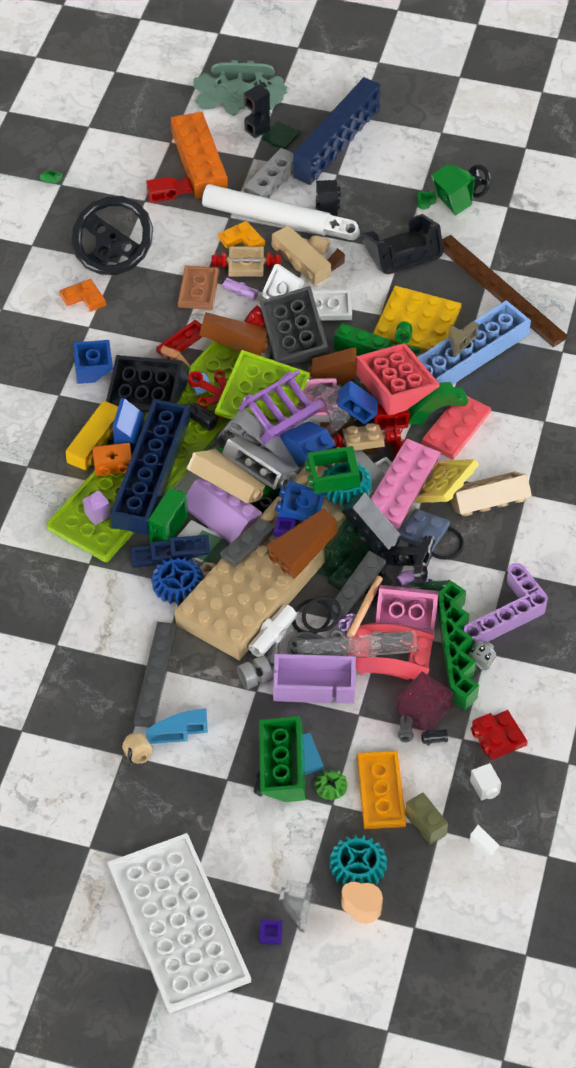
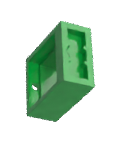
M353 446L307 453L308 461H305L306 473L310 472L308 483L309 487H313L314 494L360 487V473ZM347 463L349 473L324 477L317 476L315 466Z
M169 487L148 520L150 542L170 541V538L176 537L188 518L186 493Z

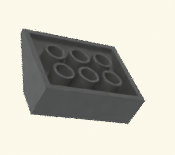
M311 286L259 301L276 362L282 364L312 362V358L330 354Z

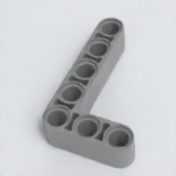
M239 410L215 439L219 446L225 447L229 438L239 436L297 466L279 436L266 444L263 443L260 438L265 434V428L247 410ZM305 465L299 467L300 469L298 471V474L305 467Z

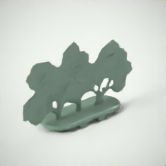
M231 60V63H217L211 67L212 74L217 78L212 77L208 73H203L198 78L195 77L193 81V87L203 92L195 100L201 109H214L222 103L225 111L233 116L240 109L245 108L244 92L255 87V82H257V85L260 84V80L262 83L265 82L267 86L265 89L270 92V110L283 100L284 94L288 93L289 87L284 85L283 79L280 76L273 77L275 70L272 66L254 63V61L238 63V60ZM243 80H254V81L251 82V83H246V82H244Z

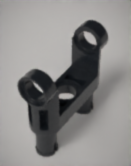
M424 536L421 547L397 546L400 542L398 537L389 550L378 554L379 557L386 561V564L377 576L383 575L388 565L413 566L415 568V581L425 583L428 577L427 567L432 558L431 550L435 544V539L432 536ZM400 554H404L409 558H404Z

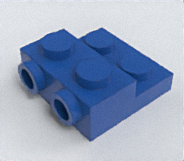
M289 480L287 485L282 486L279 492V497L282 499L278 501L275 512H278L277 517L296 519V522L297 520L303 522L321 510L325 493L314 494L312 488Z

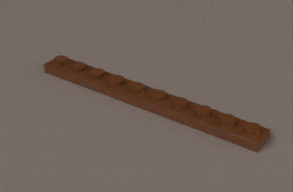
M451 234L442 239L443 252L501 303L507 300L530 319V328L548 344L555 347L566 340V333Z

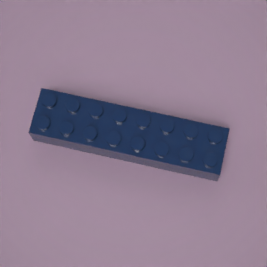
M363 77L294 152L293 178L311 185L328 168L329 164L337 158V155L346 148V145L353 141L355 135L361 132L363 126L370 122L372 116L380 110L381 91L379 83Z
M153 399L110 513L112 528L149 535L148 520L162 500L190 422L189 406Z

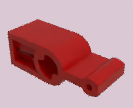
M172 177L146 180L150 203L172 200L178 194H190L193 192L188 177L180 180H175Z

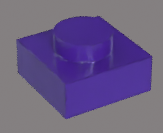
M277 517L273 531L274 537H280L296 527V519Z
M261 920L259 943L281 945L283 921Z

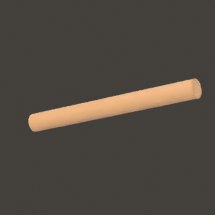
M377 576L374 579L347 633L349 638L353 639L383 580L382 577Z

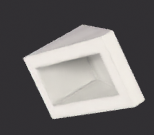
M479 825L471 833L470 842L491 856L499 847V844Z

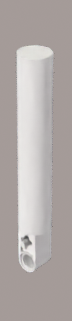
M208 184L204 190L203 207L277 225H289L294 229L323 236L330 235L347 240H356L360 235L355 221L332 216L327 212ZM349 228H355L354 232H347Z

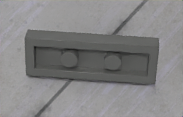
M259 518L220 552L221 558L236 567L274 533V527Z

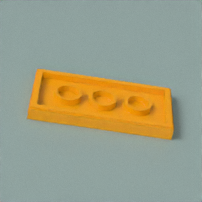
M398 751L357 753L364 829L406 827Z

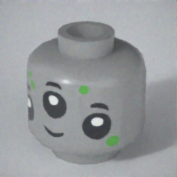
M488 641L475 642L467 654L476 661L475 670L479 672L488 670L496 658L494 646Z

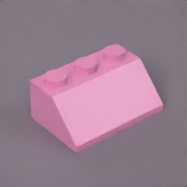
M380 585L376 623L400 624L434 634L439 591Z

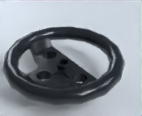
M106 196L91 202L79 213L72 227L71 244L76 258L86 269L99 275H119L132 270L146 257L152 245L153 225L148 212L137 201L125 196ZM109 206H122L131 210L139 218L143 228L141 243H136L95 213ZM104 226L105 231L98 233V228ZM84 228L96 238V248L90 254L85 253L82 245V232ZM125 245H132L129 251L123 250ZM108 249L106 255H100L101 250ZM124 256L127 258L126 261H123L121 263L115 265H106L111 258Z

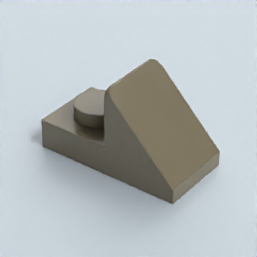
M472 321L468 326H464L462 330L450 325L449 339L453 356L457 357L477 337L478 323Z

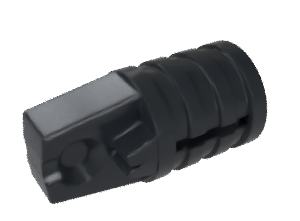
M195 403L189 405L190 417L208 431L216 427L219 420L216 415Z

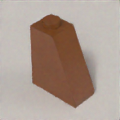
M356 348L312 358V366H308L310 377H335L337 385H345L350 380L355 383Z

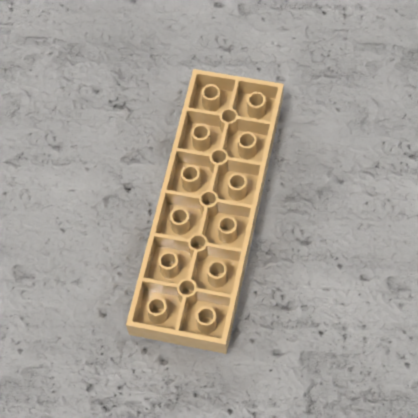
M315 466L318 477L323 475L324 470H328L324 466ZM304 467L292 481L309 487L308 475H310V472L306 473ZM371 490V492H369V496H368L370 499H371L372 496H373V491H372V490ZM279 496L259 517L274 528L278 512H275L278 501L282 499ZM324 497L321 510L324 508L335 517L338 532L296 578L293 579L288 573L284 574L280 566L270 560L268 544L279 538L274 537L273 533L236 567L222 558L174 611L177 626L240 661L249 651L248 645L258 635L265 620L271 619L283 605H288L353 531L355 527L341 512L346 504L342 507L340 503L334 505L333 501L328 502L327 497Z

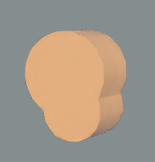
M349 882L345 884L341 897L343 910L351 914L356 921L364 924L372 923L379 918L383 902L380 889L370 883Z

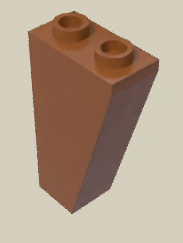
M205 312L200 336L241 352V350L259 356L266 352L269 336L266 335L267 328Z
M323 508L268 544L270 560L274 564L277 563L284 574L288 573L293 579L296 578L337 534L338 527L335 517Z

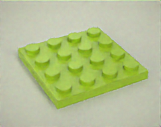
M241 350L215 409V414L232 419L239 411L238 408L243 404L242 399L249 394L253 396L278 382L289 371L291 373L297 370L300 371V374L294 380L304 392L310 378V373ZM288 384L283 386L282 389L297 408L300 402L299 398ZM271 393L269 397L283 416L291 417V412L277 393ZM262 399L257 401L256 405L270 424L278 425V420ZM249 407L244 409L256 417Z

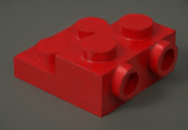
M509 710L494 716L489 713L474 719L472 722V735L474 738H478L483 753L487 754L490 760L527 746L528 741Z

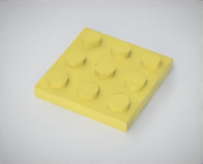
M476 459L437 461L414 503L450 501L454 493L464 485L466 479L474 473V470L479 465Z

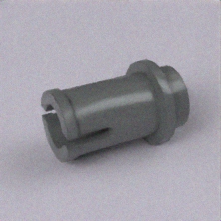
M405 715L400 717L398 738L401 742L405 743L410 742L414 737L412 732L413 718L407 715L406 721Z

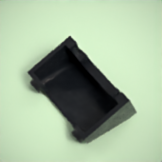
M420 214L410 219L408 225L409 232L379 241L378 234L371 230L361 233L363 245L379 270L384 274H392L436 260L442 256L444 248L440 224L424 214Z

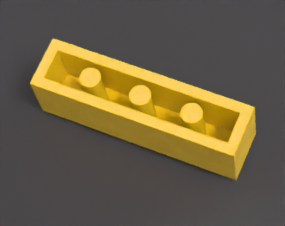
M106 401L100 404L65 451L68 464L85 471L90 465L94 464L92 447L105 446L109 439L113 438V423L118 406Z

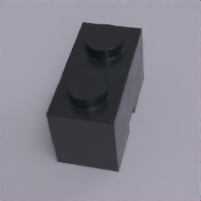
M337 180L316 181V210L337 216L338 209H341L340 199H338V197H341V187H337Z

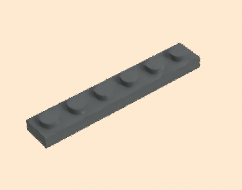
M157 622L134 718V726L149 728L156 723L177 624Z

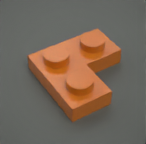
M92 279L59 290L66 306L84 301L90 312L106 306V300Z

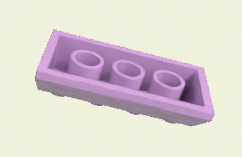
M201 477L194 481L187 492L188 512L229 544L262 515V512L250 503H245Z

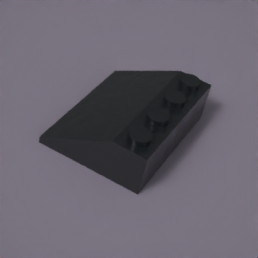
M116 355L106 402L119 406L120 399L123 398L140 411L149 412L153 399L178 404L187 385L190 367L180 360Z

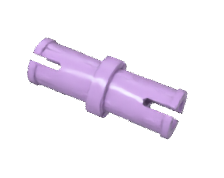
M226 278L223 283L224 289L252 300H256L259 290Z

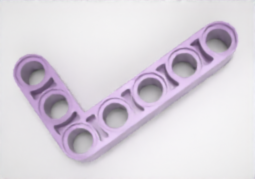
M511 564L507 574V584L519 599L465 625L463 631L473 635L472 646L475 642H489L545 613L548 597L522 564Z

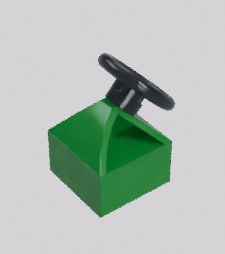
M447 164L431 175L436 195L455 216L472 205L473 197L481 198L485 196L491 185L490 173L481 164L473 165L468 171ZM478 169L484 172L486 180L479 176ZM481 184L485 185L480 193H475L478 186H481Z

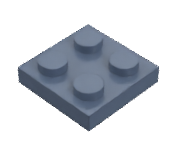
M415 509L399 532L401 534L399 539L421 547L424 536H432L435 539V544L431 550L433 552L450 526V520Z

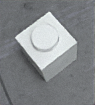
M490 763L471 770L470 782L481 801L487 798H495L500 794L501 781Z

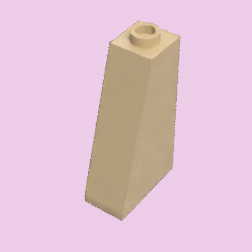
M216 449L193 453L186 469L245 503L260 500L265 485Z

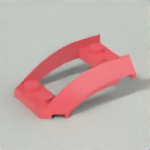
M362 624L353 639L349 638L346 656H356L355 668L359 671L358 674L360 675L363 673L385 674L409 680V678L414 679L424 685L430 670L428 666L435 635L400 624ZM372 632L392 633L412 638L408 662L391 658L367 657Z

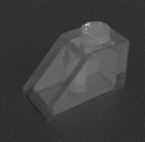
M287 879L286 887H281L280 891L283 909L298 930L305 932L313 884Z

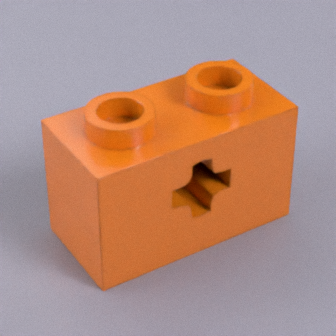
M130 443L92 447L96 476L126 473L132 457Z

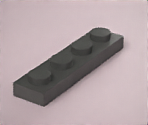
M371 551L366 554L335 598L340 603L342 609L340 620L352 612L386 564L383 558ZM332 602L330 605L332 611L331 619L335 620L338 609Z

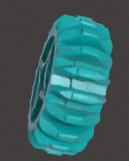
M342 462L341 464L335 463L334 466L329 465L328 470H324L321 477L349 473L347 463ZM357 462L360 473V487L326 492L324 497H327L328 502L333 501L334 505L340 503L342 507L354 495L365 492L369 496V492L372 489V478L369 470H366L364 465L360 466Z
M356 834L353 836V839L347 836L345 842L339 840L338 846H334L333 853L330 854L331 862L329 864L333 877L336 876L337 883L343 881V886L349 882H358L360 884L373 883L377 885L379 879H383L384 872L387 870V857L384 856V849H380L379 842L373 844V838L366 840L365 835H363L359 839ZM344 857H346L348 861L347 866L345 868L341 863ZM371 858L375 861V866L372 869L369 867V860Z

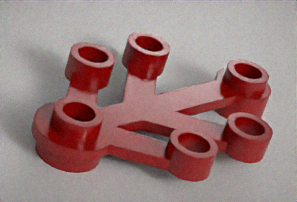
M217 370L214 373V380L219 383L220 388L204 381L203 375L198 371H193L189 374L188 383L191 387H201L216 395L207 398L200 397L197 405L206 409L208 405L219 402L227 384L225 372L222 370Z

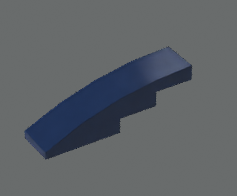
M208 535L172 537L170 541L150 542V546L131 547L133 568L160 565L163 560L168 562L170 557L176 560L178 556L180 560H183L185 557L192 559L210 554Z

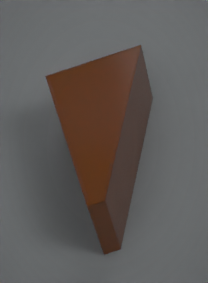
M338 248L327 260L331 264V272L345 263V253Z

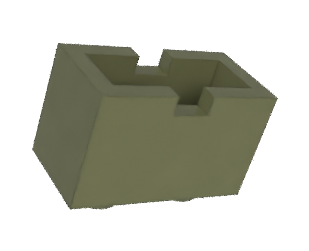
M424 792L406 802L405 816L414 827L418 828L421 836L429 846L447 835L448 822Z

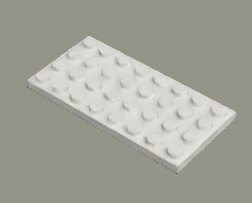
M188 833L107 862L168 1014L251 983L250 974Z

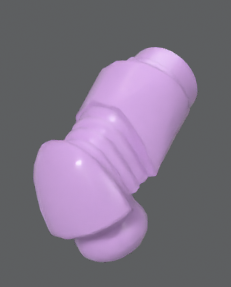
M414 570L401 572L396 577L400 587L415 582Z

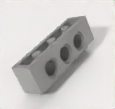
M280 148L244 186V193L270 199V196L277 192L280 186L293 173L294 153Z

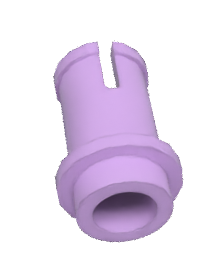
M349 613L344 619L339 620L338 628H342L341 631L344 632L349 630L357 614Z

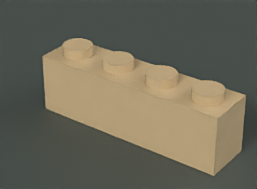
M289 225L272 234V248L278 251L286 261L291 263L295 270L304 275L307 281H310L315 286L331 277V264Z

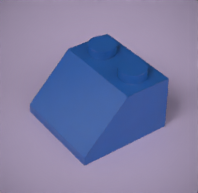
M109 340L73 342L77 384L95 383L113 369Z
M123 398L120 399L113 423L114 444L130 443L131 453H133L145 423L144 413Z
M310 421L280 435L281 440L298 467L305 465V461H308L307 453L329 450L336 446L327 429Z

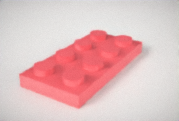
M468 396L469 402L466 406L449 405L423 437L422 445L439 451L442 455L454 460L491 413V408Z

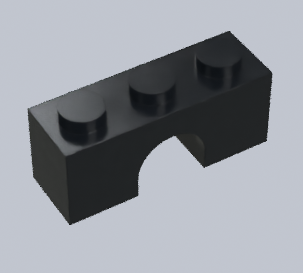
M258 84L244 92V106L252 111L250 115L244 118V130L255 139L270 130V92Z

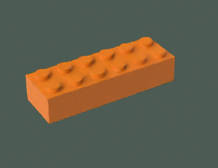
M203 111L171 117V132L187 177L190 179L195 199L203 197L204 190L208 184L228 189L227 175Z

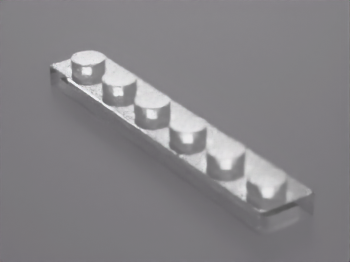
M416 631L297 641L298 655L362 657L418 652L419 649Z

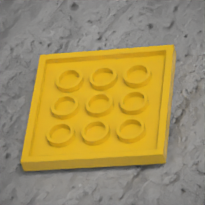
M395 286L373 334L390 339L392 344H399L395 340L397 325L403 321L409 322L413 327L411 340L407 345L420 347V352L425 353L449 337L450 325L454 326L462 303Z

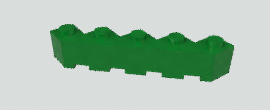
M450 581L438 594L437 608L449 700L466 711L478 699L479 685L470 679L475 673L476 661L467 655L472 648L473 637L463 631L465 625L469 623L470 615L462 609L465 605L466 590Z

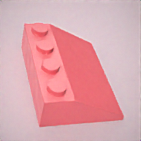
M405 343L356 356L355 374L371 394L378 399L379 404L388 415L406 411L440 385Z

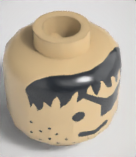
M140 733L128 735L122 745L127 759L134 764L145 763L153 751L147 737Z

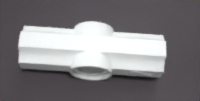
M283 605L271 619L265 620L258 635L248 645V649L254 656H264L274 643L277 644L282 640L286 629L297 617L293 607Z

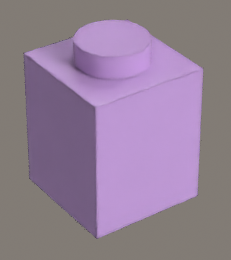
M100 491L83 499L84 513L94 525L111 517L110 503Z

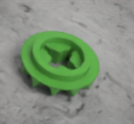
M330 769L325 772L322 770L321 774L316 776L314 787L320 797L327 800H335L346 793L348 783L346 776H343L340 771L336 772ZM327 779L335 782V789L331 785L327 786Z

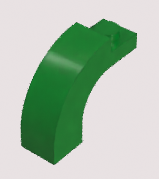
M451 382L439 383L440 385L437 389L408 409L410 413L408 424L423 425L433 411L443 406H466L469 400L463 388H454Z

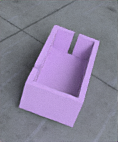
M275 654L273 701L332 703V700H336V703L354 704L356 656Z

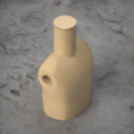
M317 235L312 236L310 239L303 238L321 255H325L329 249L330 239Z

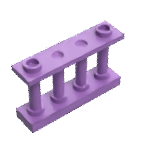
M299 370L293 373L287 372L278 382L253 396L249 394L242 399L243 404L238 409L242 411L249 407L265 428V434L260 438L264 444L317 414L324 406L321 400L315 403L309 401L294 379L300 374ZM288 384L304 405L303 410L295 407L282 389L283 386ZM271 393H277L291 412V417L283 416L269 397ZM261 399L264 401L278 420V425L270 424L256 405L257 401Z

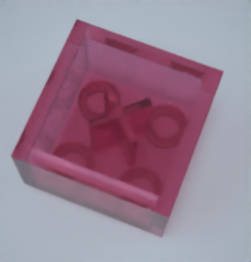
M422 671L397 697L396 711L405 715L406 718L407 715L411 716L413 723L423 730L428 729L430 731L453 707L454 693Z

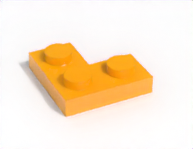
M247 220L218 233V239L227 249L241 242L245 247L265 246V240Z

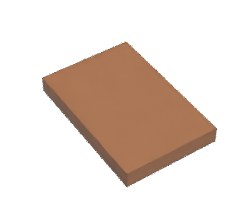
M185 265L178 307L213 310L219 268Z

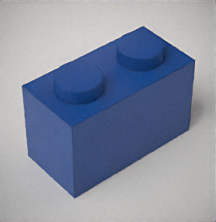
M350 380L338 390L337 406L363 424H366L377 415L378 399Z

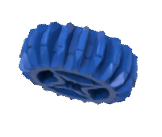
M177 556L176 560L170 557L168 562L163 560L162 565L157 564L156 570H153L151 582L157 598L161 597L163 602L168 600L170 605L176 602L178 606L204 577L202 569H200L198 564H194L193 559L187 561L185 557L183 560H180Z

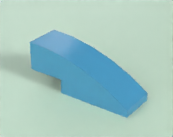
M206 708L196 709L170 716L146 729V737L150 744L185 742L188 741L187 734L208 733Z

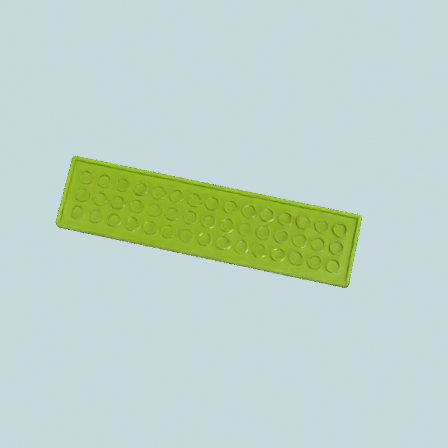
M213 341L190 366L189 374L193 371L204 372L211 384L220 388L219 383L214 380L215 371H224L227 383L240 351ZM187 381L178 404L189 406L191 403L197 404L200 397L207 398L216 395L209 391L195 395ZM218 403L208 405L206 410L213 413ZM190 417L188 428L163 497L169 487L174 488L189 471L186 468L193 453L208 450L216 441L215 439L231 419L219 418L216 427L208 431ZM94 471L46 523L47 530L96 558L109 562L134 532L112 528L111 517L94 525L84 513L83 499L100 491L109 501L111 512L125 473L96 476Z

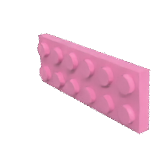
M409 439L405 440L371 498L390 523L398 529L441 454L439 451Z

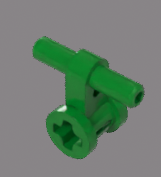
M403 321L397 325L395 340L399 344L405 343L407 345L411 340L413 327L409 322ZM390 343V347L396 346V345H399V344H392V343ZM408 346L414 354L420 353V347Z

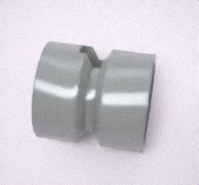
M265 656L253 659L252 663L245 662L237 666L240 681L246 690L258 686V682L263 684L273 680V672Z

